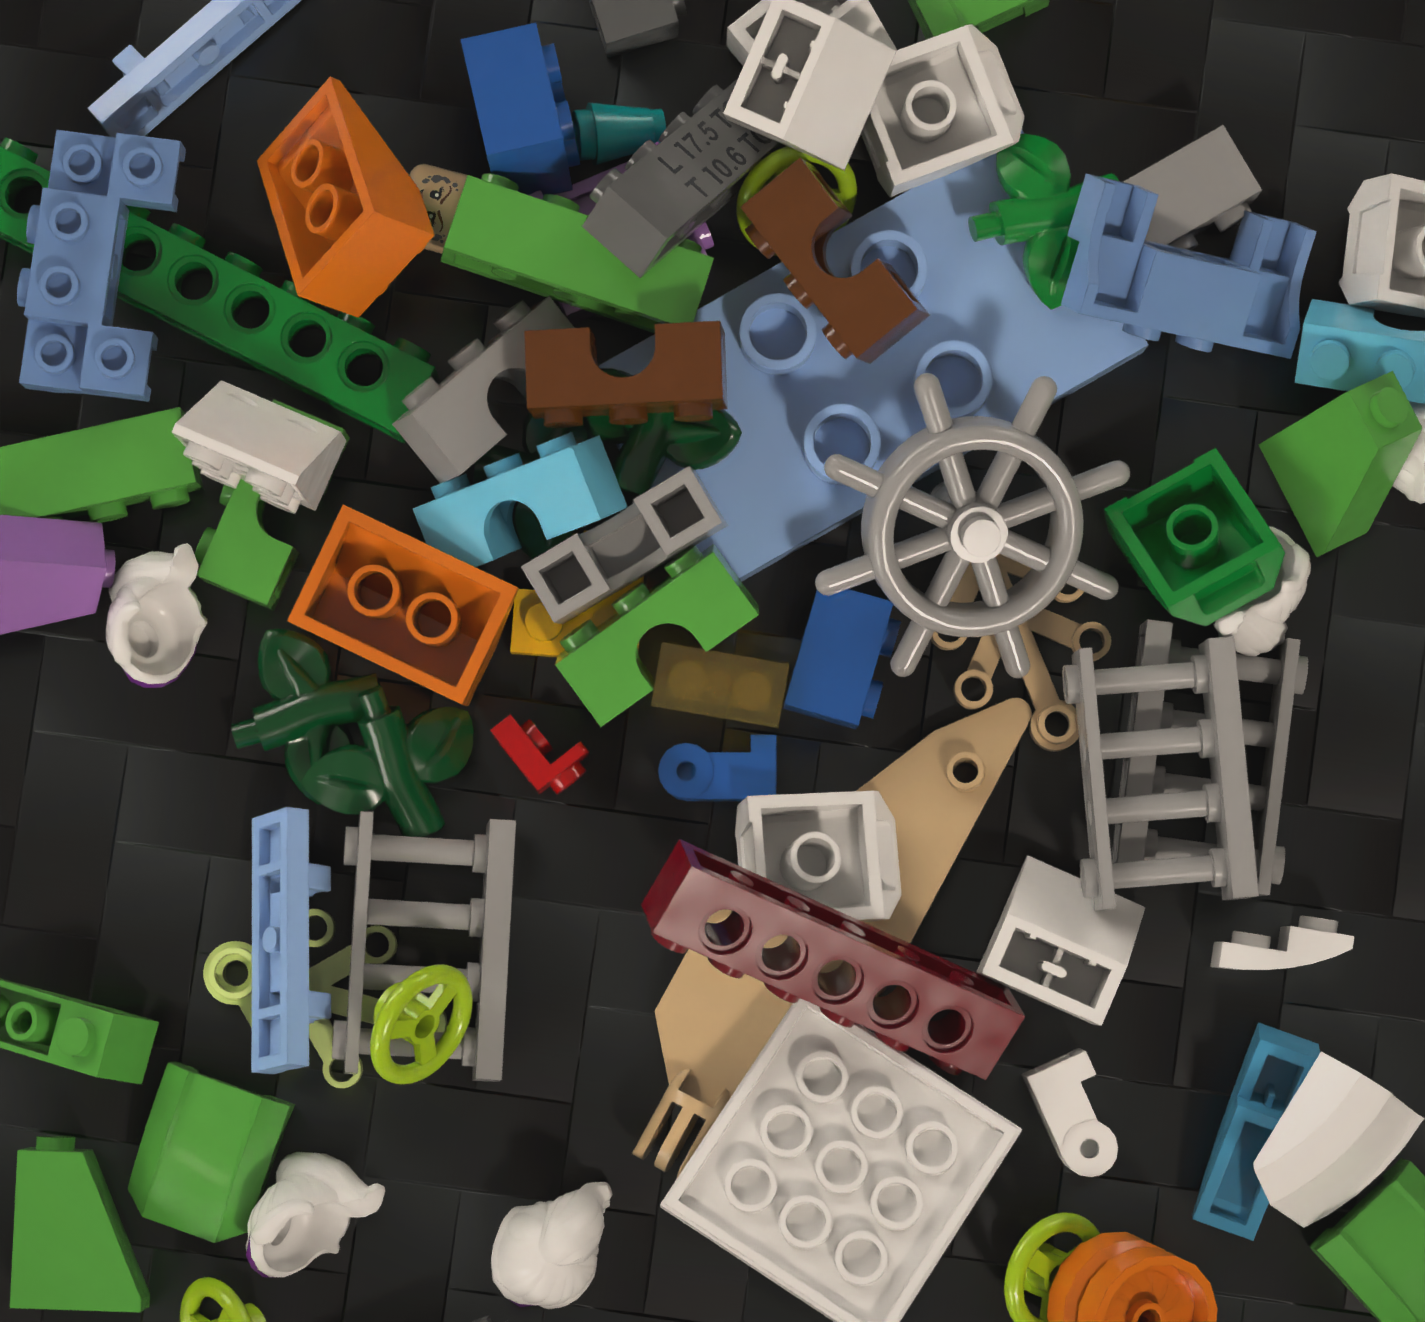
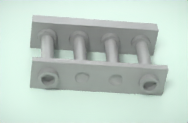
M1147 619L1140 625L1135 666L1190 662L1192 655H1199V649L1182 647L1181 640L1171 639L1173 623ZM1292 638L1285 639L1277 647L1276 659L1236 654L1238 680L1273 684L1269 722L1242 719L1244 744L1265 747L1261 785L1248 784L1251 810L1258 811L1254 849L1259 896L1270 895L1271 884L1280 885L1285 866V847L1276 846L1293 699L1294 694L1302 695L1304 693L1308 674V657L1299 656L1301 640ZM1165 690L1132 692L1127 732L1196 726L1197 720L1205 719V714L1173 710V703L1163 702ZM1157 755L1123 758L1119 797L1202 791L1203 784H1210L1211 779L1166 773L1165 766L1156 765ZM1149 821L1115 824L1111 859L1112 863L1205 856L1208 855L1209 849L1217 848V844L1160 837L1156 829H1148Z
M1234 636L1208 638L1198 645L1199 655H1192L1190 662L1094 670L1092 648H1079L1071 655L1072 665L1063 666L1062 680L1066 704L1076 703L1090 858L1080 860L1081 888L1084 898L1093 897L1095 911L1116 908L1114 889L1211 881L1212 887H1221L1222 900L1247 899L1259 896ZM1192 688L1194 694L1203 693L1205 719L1197 720L1196 726L1100 734L1097 695ZM1199 752L1200 758H1209L1211 783L1203 784L1202 791L1106 798L1102 761L1104 759ZM1204 816L1207 823L1215 822L1217 848L1209 849L1208 855L1112 863L1108 824Z
M361 811L358 827L346 826L344 865L356 866L347 1020H334L332 1059L344 1060L343 1074L356 1075L358 1073L359 1054L370 1055L372 1029L361 1028L363 989L386 990L393 984L402 982L417 970L424 968V966L365 963L367 925L469 930V937H480L479 963L467 962L466 969H457L469 981L473 1002H476L475 1028L467 1027L463 1039L449 1059H461V1066L473 1067L472 1081H501L516 820L490 819L486 825V835L475 834L474 840L372 834L374 812ZM371 860L472 866V872L484 873L482 899L471 898L470 904L368 899ZM439 984L430 986L421 992L433 993ZM444 1032L434 1033L435 1045ZM403 1038L391 1039L390 1055L415 1057L414 1046Z

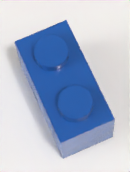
M850 589L830 596L823 595L817 590L783 709L852 729L858 727L861 716L873 719L883 687L882 681L872 679L879 655L891 657L901 624L900 620L889 618L893 607L892 602Z

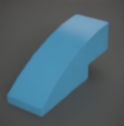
M1258 1022L1209 1158L1193 1210V1220L1254 1241L1269 1201L1255 1174L1253 1162L1320 1054L1318 1043Z

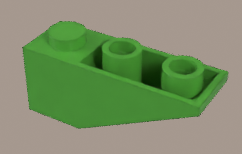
M0 979V1048L94 1077L142 1084L159 1024L158 1021Z

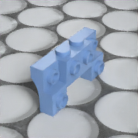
M56 130L48 188L42 189L40 205H32L30 207L27 219V242L34 244L31 269L22 268L17 287L18 306L25 307L24 316L28 318L19 383L25 389L150 401L151 388L147 385L151 353L152 350L157 351L158 337L150 331L112 326L129 217L127 206L177 212L178 198L175 195L178 167L179 162H184L186 149L181 141L117 132L116 137Z
M1086 173L1067 236L1079 241V245L1061 305L1078 314L1124 323L1122 331L1147 340L1159 341L1161 332L1176 334V343L1199 351L1211 352L1214 343L1291 359L1300 331L1299 297L1302 279L1317 231L1296 222L1244 211V217L1241 220L1229 259L1147 241L1145 238L1159 194L1138 185Z

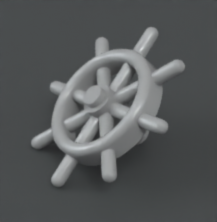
M924 373L915 380L914 390L927 428L912 435L899 445L878 471L841 454L831 455L825 461L824 470L829 478L867 495L861 520L864 555L821 571L815 579V586L818 592L830 596L875 579L892 604L906 617L911 619L890 662L891 669L897 676L906 677L914 672L935 631L956 637L994 635L1006 672L1013 678H1022L1030 670V661L1018 626L1046 608L1059 594L1065 584L1103 600H1109L1117 594L1118 582L1113 576L1077 560L1083 538L1084 520L1081 501L1125 484L1129 480L1130 469L1125 462L1115 460L1071 476L1061 459L1041 439L1035 436L1057 393V385L1050 377L1041 376L1033 381L1011 423L1006 420L984 416H965L951 419L938 378L933 374ZM972 450L997 451L976 492L962 452ZM1024 461L1034 469L1044 487L1001 503L1021 462ZM936 463L939 464L944 482L938 484L931 494L912 486L926 470ZM899 509L937 526L935 529L894 544V527ZM1050 513L1049 530L1045 545L1008 529ZM946 552L925 593L914 587L901 571L902 568ZM998 554L1031 568L1018 583L1008 590L1006 589L996 558ZM971 562L983 600L969 603L950 602Z

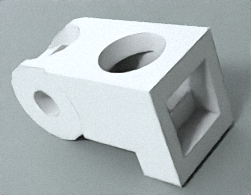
M1078 1048L1022 1073L1021 1075L1063 1164L1078 1175L1086 1177L1099 1176L1108 1171L1117 1159L1118 1145L1116 1137L1110 1128L1097 1120L1082 1087L1081 1081L1097 1075L1087 1052Z

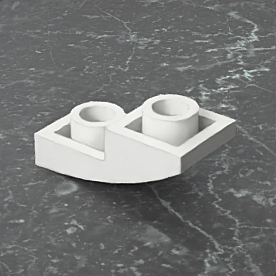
M1300 916L1298 927H1280L1277 950L1270 949V936L1233 931L1231 943L1214 942L1210 967L1233 970H1272L1313 964L1353 949L1354 936L1338 934V921Z

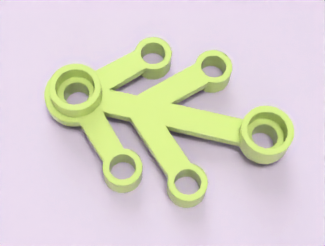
M309 909V918L318 915L327 924L325 936L317 941L309 939V947L325 946L335 935V921L324 910ZM370 926L366 929V940L372 933L380 932L388 938L389 949L383 956L373 957L367 952L365 946V963H386L396 953L397 939L394 933L384 926ZM242 941L226 942L216 947L206 959L203 970L204 982L210 994L218 1001L225 1004L239 1005L252 1028V945ZM351 945L309 968V990L331 993V1013L347 1017L348 990L331 985L349 976ZM236 960L243 962L248 969L246 981L239 986L229 983L225 976L227 966ZM363 994L361 1021L371 1024L375 1023L374 1009L379 998ZM444 1011L440 1015L439 1026L436 1032H444L446 1030L447 1017ZM320 1019L309 1024V1038L323 1061L322 1070L325 1080L331 1086L340 1089L356 1084L363 1072V1064L360 1057L358 1073L356 1075L353 1074L348 1081L337 1080L331 1072V1065L335 1060L332 1059L333 1025L329 1019Z

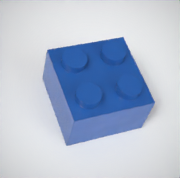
M536 23L460 39L491 174L499 175L515 182L519 186L518 192L526 195L541 190L542 195L558 194L573 190L569 167L581 164L570 109L564 95L554 43L541 46Z

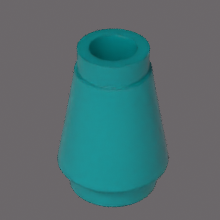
M588 102L586 109L573 110L571 117L580 161L591 160L594 166L633 155L649 139L654 143H661L659 138L666 129L665 116L661 108L649 109Z

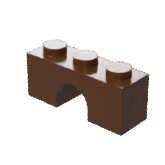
M802 158L797 159L740 207L752 222V224L745 228L748 237L766 258L770 259L775 254L780 258L790 271V274L783 279L784 283L806 309L813 304L817 306L829 322L822 328L823 334L844 359L853 354L857 359L871 364L930 316L892 265L879 258L863 271L851 277L838 278L831 272L826 260L828 240L833 232L853 215L815 166Z
M720 321L655 324V352L653 358L644 370L630 377H614L599 368L597 362V340L589 327L524 331L527 409L535 419L544 418L545 427H578L583 425V416L609 415V423L642 424L648 422V413L674 412V420L696 422L712 419L713 410L728 409L725 332Z

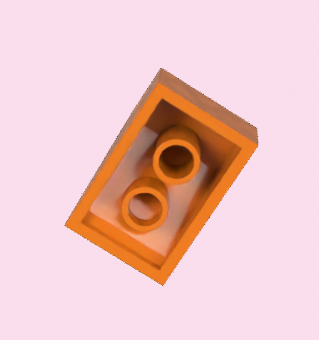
M329 77L257 160L299 297L359 318L375 299L386 291L389 284L425 248L435 235L420 189L338 79Z

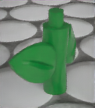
M1021 134L1018 143L997 152L996 156L998 179L1010 198L992 201L989 205L988 213L969 217L968 226L974 242L994 237L1001 246L1026 242L1022 260L1027 280L1039 300L1052 310L1062 306L1061 301L1079 245V241L1067 236L1083 182L1070 187L1071 173L1066 155L1057 144L1040 136ZM1113 173L1100 176L1119 181Z

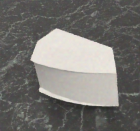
M971 24L896 50V54L861 135L875 168L878 181L888 196L893 197L958 171L1018 143L1025 116L997 46Z
M1393 173L1364 180L1347 208L1350 216L1343 276L1339 281V285L1349 305L1425 318V181Z
M879 791L747 796L737 805L735 837L738 866L862 922L890 919L902 896L895 818Z
M1321 1051L1253 1162L1254 1171L1270 1205L1305 1228L1338 1209L1379 1176L1406 1146L1424 1118L1396 1098L1390 1091Z

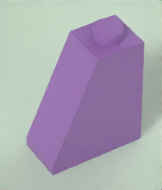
M0 515V635L96 613L102 587L111 588L115 575L114 550L105 549L102 523Z

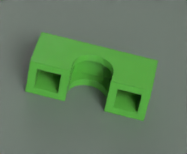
M273 399V403L339 430L345 437V446L323 493L325 495L350 437L341 427ZM240 479L236 489L226 485L223 486L219 503L226 506L217 529L207 527L195 551L197 563L200 564L197 576L204 582L274 611L299 552L293 546L268 535L263 523V512L267 502L261 500V495L252 490V485Z
M714 544L703 552H700L696 545L689 547L664 566L669 574L664 580L648 590L643 582L637 584L612 603L613 608L617 612L615 615L598 627L594 625L591 619L587 620L561 639L560 644L565 650L558 655L555 666L600 727L653 691L655 679L641 661L638 653V643L649 629L667 623L680 625L689 630L705 652H707L759 615V605Z

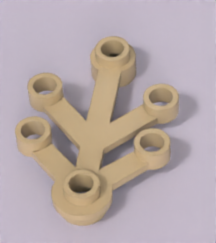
M1001 554L996 556L1007 590L1013 587L1008 574L1023 578L1031 569ZM971 562L950 602H974L979 587ZM1077 589L1075 593L1068 595L1059 592L1055 600L1061 603H1070L1077 600L1084 591ZM1043 609L1036 616L1018 626L1030 661V670L1022 679L1035 708L1029 722L1030 736L1040 748L1055 752L1070 747L1078 739L1076 708L1072 704H1066L1065 701L1059 699L1032 632L1067 646L1075 652L1081 648L1079 639L1082 632L1087 630L1095 631L1102 638V648L1099 652L1093 653V661L1099 660L1109 651L1111 636L1107 628L1100 623L1087 622L1079 624ZM935 631L931 637L933 644L942 650L957 649L967 639V637H959L954 642H945ZM994 635L980 638L967 671L962 673L954 683V697L964 708L978 709L984 706L993 694L991 678L1001 657ZM967 678H977L984 684L985 693L981 700L969 701L963 696L961 686L964 680ZM1050 713H1060L1067 719L1068 729L1063 736L1056 737L1047 732L1045 719Z

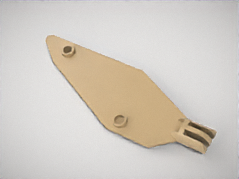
M1010 698L933 731L856 790L879 791L895 818L902 894L890 919L864 923L911 943L1031 720V708L1025 700ZM962 763H969L977 769L978 775L972 782L962 783L953 775L955 768ZM732 910L715 912L709 917L707 923L724 921L730 916ZM775 936L768 940L763 948L777 947L788 936ZM688 949L654 1011L669 1086L632 1154L644 1160L652 1150L675 1106L681 1107L682 1109L663 1142L654 1163L656 1168L667 1172L678 1157L698 1118H701L705 1122L678 1171V1178L793 1003L777 997L765 987L764 982L744 974L742 978L738 979L722 973L709 962L708 957ZM834 960L822 967L820 973H827L837 969L843 960ZM887 986L878 991L875 997L884 992Z

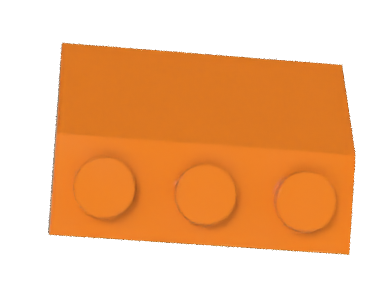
M343 504L287 621L455 702L469 706L497 647L519 588Z

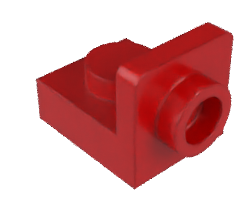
M510 714L490 730L493 737L538 794L551 787L556 795H558L587 772L580 762L589 756V751L581 741L552 764H549L544 756L553 748L530 719L520 726Z

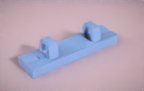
M301 0L210 1L146 58L132 45H129L112 61L122 71L124 77L88 107L89 111L110 137H116V132L146 136Z
M284 807L252 818L251 1073L277 1074L309 1066V1024L314 1023L316 1020L331 1018V993L309 990V897H313L314 894L319 892L331 891V867L309 863L308 809Z

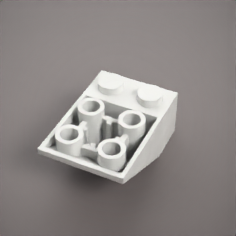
M222 380L180 418L172 430V434L186 447L183 455L193 460L192 465L202 469L201 474L235 489L240 479L253 486L252 490L261 495V500L293 514L296 513L299 504L316 511L346 443V439L341 431Z

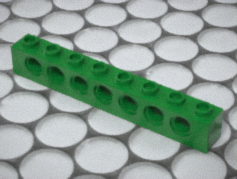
M4 137L0 145V238L33 254L34 244L28 243L26 237L29 213L15 212L14 202L17 194L24 188L30 186L42 189L48 188L50 171L34 164L38 158V154L12 139ZM127 206L129 217L117 298L405 443L404 438L392 423L408 411L402 400L410 392L430 377L437 382L439 376L436 368L428 364L431 357L429 352L400 337L397 338L394 345H391L371 335L375 326L362 317L357 318L341 311L336 317L316 307V302L299 297L293 282L285 280L280 289L259 278L263 269L252 261L230 251L225 260L204 250L203 247L206 240L195 232L176 223H172L169 231H166L147 221L150 211L146 208ZM140 243H149L156 246L155 260L147 269L133 271L126 268V256L132 247ZM197 271L207 272L212 275L213 285L206 296L197 300H190L182 296V284L188 275ZM262 300L268 303L270 308L269 316L261 326L248 329L238 325V312L246 302ZM308 328L322 330L326 334V343L319 354L313 357H301L294 353V340L301 331ZM362 357H374L383 363V371L380 378L369 386H358L349 379L351 366Z

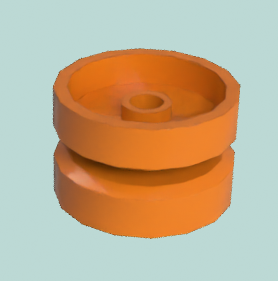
M1128 1232L1101 1233L1079 1244L1061 1263L1049 1289L1048 1322H1217L1218 1308L1211 1283L1195 1264Z

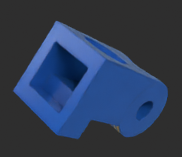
M751 735V752H706L695 744H677L667 750L660 760L658 768L660 782L670 795L684 801L741 802L747 796L777 795V736Z

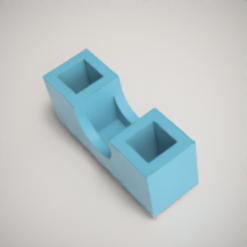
M1312 299L1303 323L1294 383L1349 391L1393 371L1408 401L1425 404V330L1409 331L1383 325L1374 319V308Z
M570 432L537 445L536 448L540 459L523 465L521 457L517 453L484 466L483 469L487 479L471 485L467 474L431 487L435 500L415 507L413 511L426 544L477 567L522 548L512 521V513L516 501L525 504L535 513L546 540L599 521L628 508L600 435L577 444L573 433Z

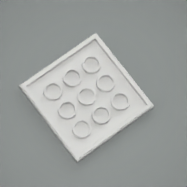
M800 998L797 1003L791 1005L664 1197L660 1208L833 1322H900L1017 1140L1022 1129L907 1054L888 1046L862 1025L855 1023L851 1028L841 1026L826 1017L819 1009V1006Z

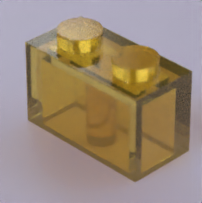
M664 640L661 644L651 706L778 728L789 662L717 649H710L705 652L700 646Z

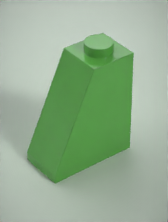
M1393 371L1347 391L1258 444L1316 557L1346 544L1369 531L1423 429Z
M36 1136V1147L17 1150L10 1308L141 1313L150 1307V1292L93 1149H75L76 1137Z

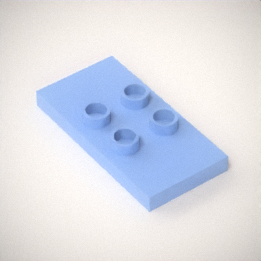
M997 153L951 174L909 189L835 231L829 238L826 247V260L829 269L836 277L847 278L854 276L879 258L892 265L930 314V316L871 364L857 359L853 354L844 359L835 350L822 332V328L829 323L815 304L806 309L784 283L783 279L790 274V271L783 262L697 310L694 322L720 321L724 329L728 409L725 410L737 421L742 434L738 444L726 458L711 467L695 470L728 525L696 546L700 552H703L714 544L741 582L863 513L867 495L829 478L824 470L825 461L831 455L841 454L878 471L899 445L912 435L927 428L914 390L915 380L921 374L930 373L938 378L951 419L965 416H984L1012 423L1033 381L1038 377L1047 376L1055 381L1057 393L1051 403L1052 405L1140 355L1149 345L1146 339L1122 331L1124 323L1078 314L1063 305L1052 310L1044 305L1031 288L1024 271L1022 256L1026 242L1001 246L997 243L995 237L977 242L973 241L968 226L969 217L988 213L989 205L992 201L1010 198L998 179L996 172ZM655 334L599 365V368H613L625 371L631 375L640 373L653 358ZM624 443L616 444L619 451ZM666 458L651 488L685 468L676 465ZM936 463L935 465L930 467L915 482L940 469L939 464Z

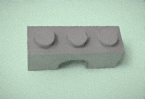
M550 296L531 307L523 299L513 305L493 323L500 332L488 343L483 345L478 338L474 339L448 361L454 371L441 383L437 384L430 377L402 400L408 411L392 423V425L440 484L461 475L507 435L493 418L488 408L487 393L493 379H501L511 383L527 400L524 331L574 328Z
M688 466L633 499L634 503L611 519L589 531L574 534L521 566L554 623H566L675 558L689 547L697 545L728 526L693 468Z

